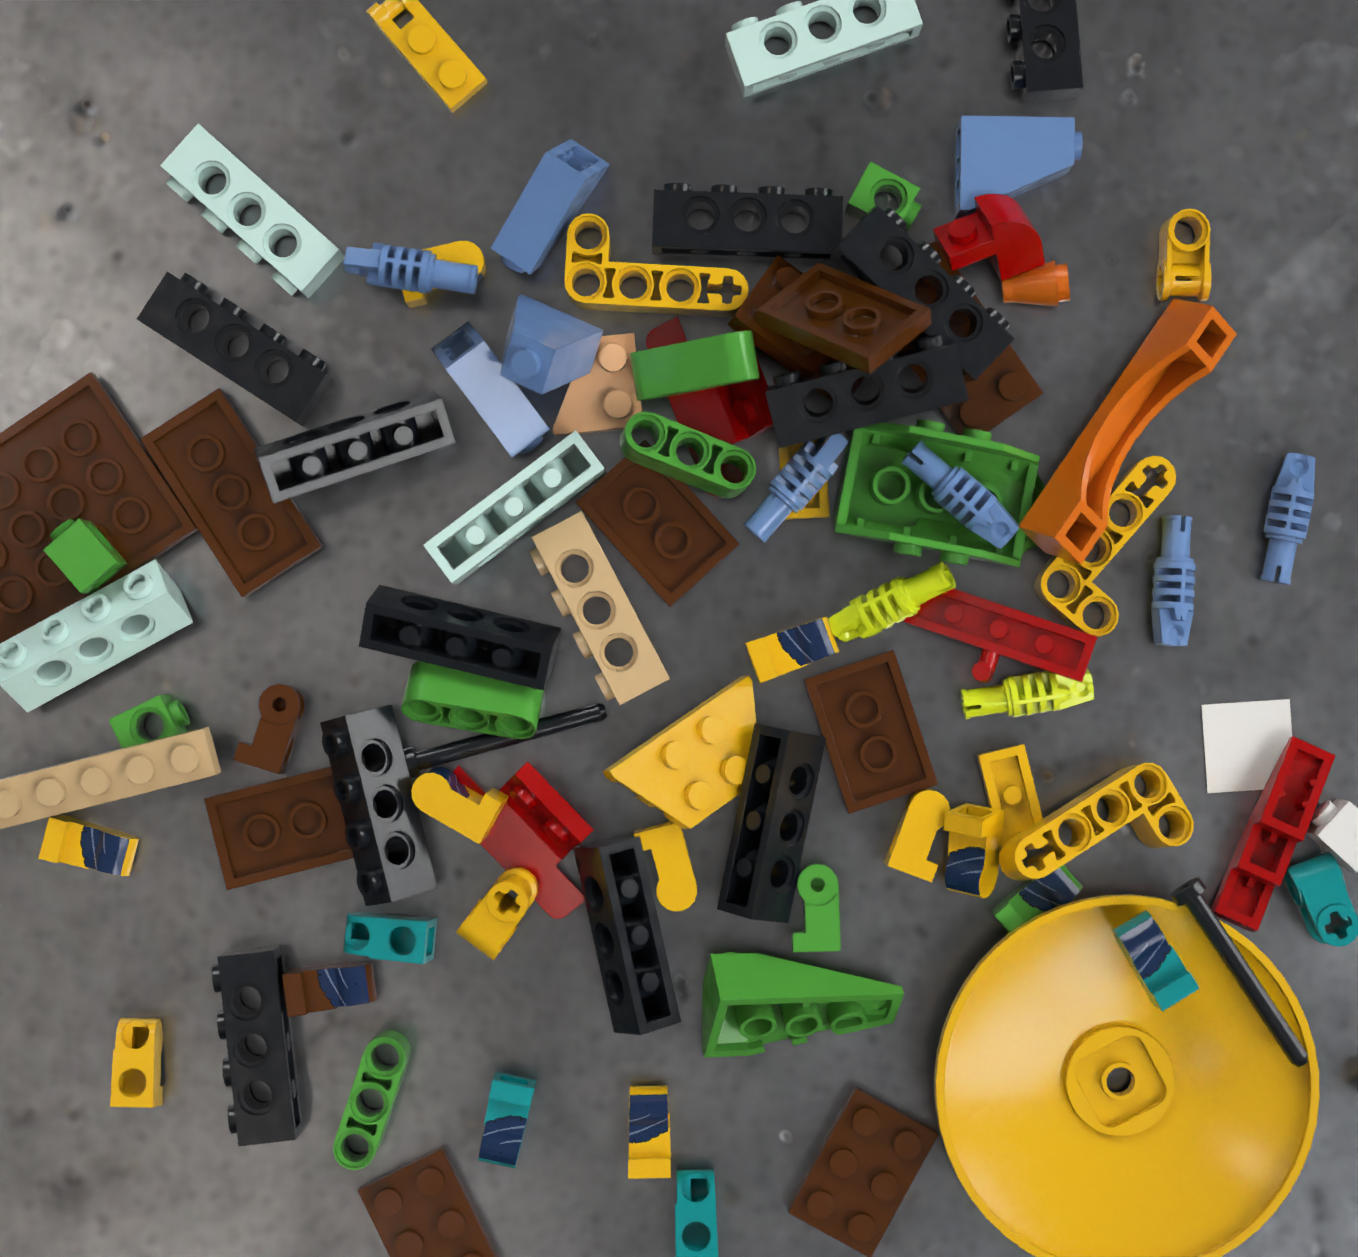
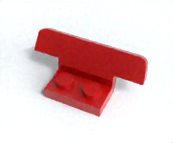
M678 316L649 331L646 337L648 349L688 341ZM758 360L759 379L668 396L677 422L732 445L762 434L772 428L774 425L765 394L768 384ZM688 446L696 465L699 460L698 455L694 449ZM730 463L721 465V475L725 480L730 483L742 481V474L737 466Z
M527 762L499 789V791L508 795L509 798L489 835L480 844L505 870L512 867H522L529 870L535 876L538 883L536 903L550 917L561 919L582 904L585 899L584 895L556 865L594 829ZM459 765L456 767L453 773L460 784L482 796L486 794Z

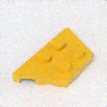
M740 676L603 770L604 776L611 782H618L637 795L636 798L649 807H656L662 811L667 819L682 829L693 828L741 793L752 734L756 723L753 682L750 676Z

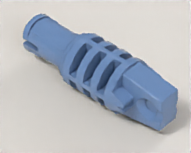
M373 243L372 249L346 247L343 263L346 273L367 277L366 283L373 286L402 289L423 294L431 292L433 288L473 295L477 286L478 265L438 260L436 254H432V251L410 249L382 243Z
M838 433L819 438L815 443L806 441L769 483L768 491L770 494L743 525L765 543L791 512L797 513L803 510L806 504L838 469L839 466L834 460L848 444V440Z
M922 440L901 461L903 466L908 467L933 489L931 495L934 496L933 499L968 530H971L997 548L1001 549L1018 531L1019 524L997 500L996 496L962 467L958 468L955 465L951 468L930 450Z
M1287 453L1285 455L1275 485L1272 486L1263 531L1265 538H1268L1269 542L1260 580L1274 582L1276 568L1279 567L1277 583L1291 585L1290 579L1297 544H1303V540H1306L1315 497V457L1298 453Z
M1181 515L1162 516L1161 557H1157L1156 562H1153V570L1155 571L1152 579L1154 589H1152L1153 602H1151V614L1155 645L1180 647L1187 646L1194 613L1193 598H1195V591L1193 586L1196 580L1194 577L1196 564L1194 559L1190 558L1191 524L1193 522V517L1183 516L1182 518Z

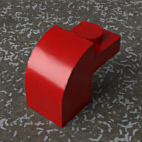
M985 194L974 197L977 212L933 229L935 243L952 271L988 258L1000 280L1004 281L1045 264L1039 234L1019 203L1003 194Z

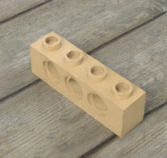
M581 511L531 537L536 548L530 550L529 553L541 576L550 572L558 589L551 592V595L562 616L566 617L572 614L580 631L574 633L573 637L584 658L587 659L594 656L602 672L594 677L606 700L609 701L615 697L619 705H622L669 680L670 677L584 513ZM572 556L583 557L589 565L588 575L584 580L577 583L567 581L562 572L564 562ZM595 597L606 599L611 607V614L608 620L598 625L588 622L584 615L586 603ZM625 639L631 644L633 656L628 664L619 667L612 665L607 660L606 648L612 640Z

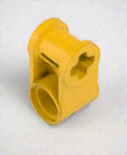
M1190 208L1181 210L1164 221L1160 227L1159 259L1156 272V295L1159 301H1167L1169 296L1196 297L1198 301L1206 302L1209 298L1211 289V264L1209 261L1211 229L1206 216L1198 210ZM1177 222H1186L1192 227L1194 239L1191 244H1182L1177 240L1174 232ZM1176 279L1191 280V281H1177Z
M522 867L506 869L485 897L477 902L456 931V934L494 961L518 928L517 924L538 894V883L535 876L529 870ZM510 889L518 894L515 899L507 894Z

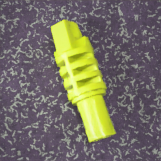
M941 561L908 579L904 576H897L890 580L889 583L885 582L879 588L869 590L866 595L861 594L849 602L850 605L828 618L832 634L843 642L850 641L859 636L866 639L876 635L884 628L888 629L894 623H900L906 617L916 615L921 608V604L956 588L953 574L948 566Z
M1088 668L1082 683L1048 671H1035L1028 674L1006 676V679H1002L999 685L960 690L961 699L963 700L962 708L966 720L972 717L1006 712L1007 716L1016 718L1022 715L1028 716L1034 713L1058 711L1094 699L1093 680Z

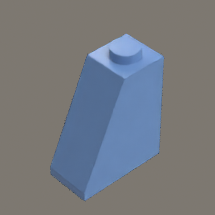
M961 116L956 125L955 219L977 212L974 197L985 194H1003L1013 198L1066 175L1074 166V160H1080L1082 155V132H1075V117Z
M569 139L545 152L491 246L492 250L501 255L500 260L502 263L516 272H527L528 274L543 266L610 164L573 139Z
M518 295L505 338L500 376L539 394H545L591 372L603 330L526 295Z
M468 321L431 348L511 457H514L519 452L521 454L528 453L542 442V435L550 430L518 385L500 376L501 362Z

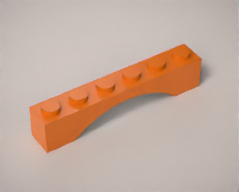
M1172 299L1019 524V528L1044 553L1082 565L1108 526V506L1112 487L1121 464L1133 443L1149 422L1171 400L1191 384L1212 372L1237 335L1212 305Z

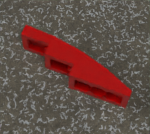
M1294 736L1289 738L1247 822L1211 907L1217 917L1250 932L1258 931L1274 888L1281 886L1296 844L1305 838L1336 755Z

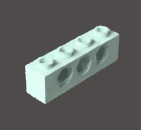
M819 0L805 6L802 5L801 1H796L778 8L775 11L776 16L758 21L757 17H750L731 26L732 31L726 33L725 48L744 98L917 37L923 22L915 0ZM860 6H868L877 13L878 19L873 23L864 24L855 18L853 11ZM818 21L826 22L832 27L834 34L828 39H818L810 33L809 26ZM772 37H781L788 42L790 49L785 54L774 55L765 48L764 44Z
M200 124L193 128L160 165L172 176L166 184L186 202L193 196L206 207L200 215L219 232L223 233L229 227L237 234L241 240L237 243L236 247L256 265L262 259H265L274 267L276 271L271 278L291 296L299 290L309 299L344 260V254ZM216 174L225 175L226 185L224 189L217 194H207L205 186L208 179ZM250 205L261 206L262 213L257 223L251 226L241 225L240 215L246 207ZM284 236L295 237L297 240L295 251L287 257L276 256L275 245L277 241Z
M575 430L423 546L450 582L458 585L603 476L606 470Z
M156 560L147 563L0 643V686L27 713L193 623L181 589Z

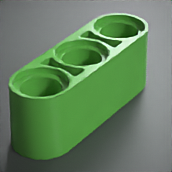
M752 330L726 333L630 353L637 401L668 397L760 378Z
M645 411L635 414L629 419L620 436L621 452L630 461L722 498L729 499L739 496L750 485L756 474L755 460L744 449L655 413ZM638 428L650 431L654 436L655 445L647 448L640 447L632 439V431ZM689 446L694 449L698 455V463L690 466L680 462L676 454V448ZM730 463L737 466L741 471L742 481L730 483L725 480L721 475V465Z
M418 661L412 664L401 710L406 717L420 723L514 739H526L534 736L536 733L544 691Z
M385 1030L378 1033L369 1042L363 1053L333 1145L336 1161L347 1170L356 1171L365 1168L371 1163L381 1146L411 1052L409 1041L398 1031ZM383 1043L394 1046L399 1055L398 1063L394 1065H384L376 1057V1046ZM365 1089H375L383 1096L384 1106L377 1110L365 1107L361 1100V1092ZM352 1134L363 1136L368 1142L369 1151L361 1155L351 1152L347 1147L346 1137Z

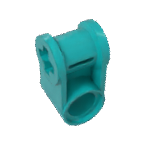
M1326 852L1288 867L1284 879L1311 938L1317 942L1336 947L1347 946L1353 942L1358 935V916L1346 890L1342 871L1334 856L1330 852ZM1329 915L1339 917L1340 922L1334 925L1335 933L1325 931L1324 926L1331 922Z

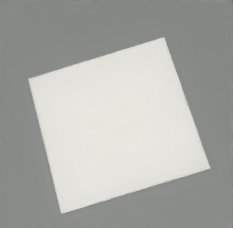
M1290 699L1201 705L1207 793L1263 790L1289 738L1292 737Z

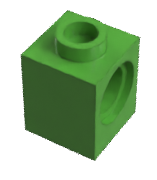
M870 161L847 204L845 212L861 220L870 209L876 206L874 196L881 192H889L897 198L899 208L895 212L906 222L908 226L906 229L909 230L922 206L914 201L920 187Z
M80 518L76 522L73 519H69L58 526L50 535L53 542L43 549L77 590L83 594L96 592L128 564L91 521Z
M170 694L158 695L108 719L121 747L125 748L156 740L149 737L144 730V721L152 712L159 715L164 724L163 732L157 739L188 732L185 726L190 724V719L180 700H172Z

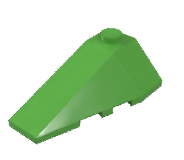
M725 952L722 954H710L702 983L703 1056H750L765 1052L763 1044L791 1038L792 1046L807 1043L806 1036L831 1029L833 1033L842 1035L894 1023L904 991L902 986L760 953Z

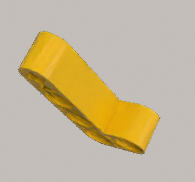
M591 213L581 214L574 218L569 225L564 281L570 301L578 308L585 310L727 318L733 317L748 297V282L744 275L737 270L714 267L610 262L611 241L609 227L601 217ZM586 228L596 229L602 234V241L593 249L582 248L576 242L580 231ZM586 274L593 275L600 282L599 289L591 296L579 295L573 289L578 277ZM630 277L640 278L647 286L646 292L636 299L625 297L620 291L624 280ZM675 280H685L691 284L694 292L688 300L678 302L669 297L667 293L668 286ZM701 281H708L707 291H721L723 283L732 284L733 292L740 293V295H734L729 304L722 303V296L713 293H707V303H699L702 289Z
M1150 456L1139 460L1130 466L1112 487L1108 506V526L1097 541L1100 550L1094 562L1084 560L1081 565L1052 556L1036 575L1033 586L1035 595L1072 629L1099 637L1107 635L1117 625L1119 617L1117 605L1092 581L1173 489L1176 483V472L1169 460L1161 456ZM1154 469L1158 473L1154 481L1159 486L1149 487L1143 490L1139 496L1131 493L1139 489L1145 482L1147 477L1143 472ZM1115 501L1122 502L1129 509L1130 519L1124 527L1117 526L1110 519L1109 510ZM1053 572H1060L1068 579L1069 588L1066 595L1062 598H1056L1048 591L1047 580ZM1091 602L1098 604L1104 612V621L1097 629L1088 627L1083 619V611Z
M1154 763L1137 764L1120 769L1007 841L999 853V864L1004 874L1013 880L1040 879L1130 823L1144 845L1150 848H1166L1186 843L1193 833L1194 821L1167 773ZM1137 775H1140L1146 784V792L1143 797L1136 792L1134 786ZM1100 798L1107 803L1109 808V815L1106 821H1103L1097 813V803ZM1162 815L1168 819L1170 824V832L1167 837H1164L1159 829V820ZM1062 822L1069 826L1072 833L1071 841L1067 846L1062 843L1058 835ZM1042 848L1045 851L1027 860L1028 866L1025 867L1022 860L1027 856L1026 850Z

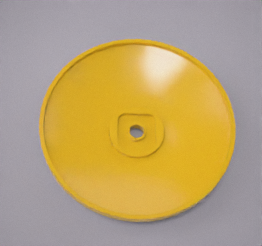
M1133 894L1103 895L1080 899L1052 908L1018 926L996 943L977 963L963 982L946 1017L936 1053L934 1099L938 1127L953 1169L971 1200L1005 1237L1035 1257H1221L1257 1232L1276 1212L1290 1193L1303 1169L1317 1124L1320 1092L1316 1049L1308 1021L1286 979L1257 946L1231 926L1220 921L1308 1053V1062L1305 1065L1296 1067L1290 1063L1185 904L1177 906L1175 901L1159 897ZM1145 910L1149 912L1158 924L1168 944L1172 945L1183 965L1191 973L1200 988L1164 1011H1161L1152 1004L1112 930ZM1122 1067L1128 1069L1131 1075L1129 1087L1122 1092L1109 1090L1107 1087L1108 1074L1115 1068Z

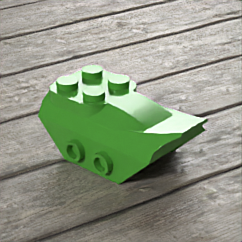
M917 419L916 426L881 422L851 431L844 455L836 497L835 532L894 543L892 552L921 557L922 549L941 552L939 561L967 566L969 558L1020 568L1022 554L1037 546L1020 528L1001 549L968 530L933 499L934 496L931 495L933 489L908 467L903 466L901 461L922 440L930 450L951 468L956 465L958 468L962 467L996 496L997 500L1014 520L1020 524L1045 487L1037 472L1040 456L1004 443L991 441L992 433L965 428L962 435L944 432L945 424L931 420Z

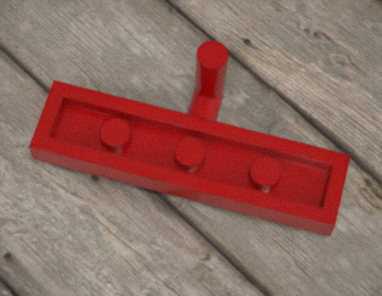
M956 589L949 590L921 604V608L916 615L906 617L902 621L982 649L978 663L972 667V675L979 683L991 681L1000 655L1082 683L1098 638Z

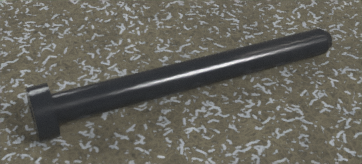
M596 703L540 718L535 735L526 739L481 734L417 752L414 746L405 747L403 751L410 779L413 780L421 776V770L601 722L607 717L604 704Z
M1197 877L1182 884L1171 894L1177 906L1184 904L1187 906L1290 1063L1296 1067L1305 1065L1308 1062V1053L1203 897L1202 893L1206 890V887L1201 879Z

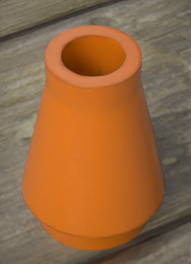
M1055 260L1002 281L1004 304L1023 303L1059 307V302L1070 301L1067 263L1055 265Z

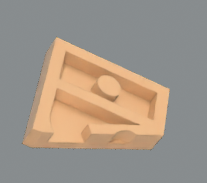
M634 333L601 337L591 372L570 382L553 426L554 437L570 435L575 430L579 434L624 430L629 419L635 414L642 412L641 401H637L630 360V353L636 352Z

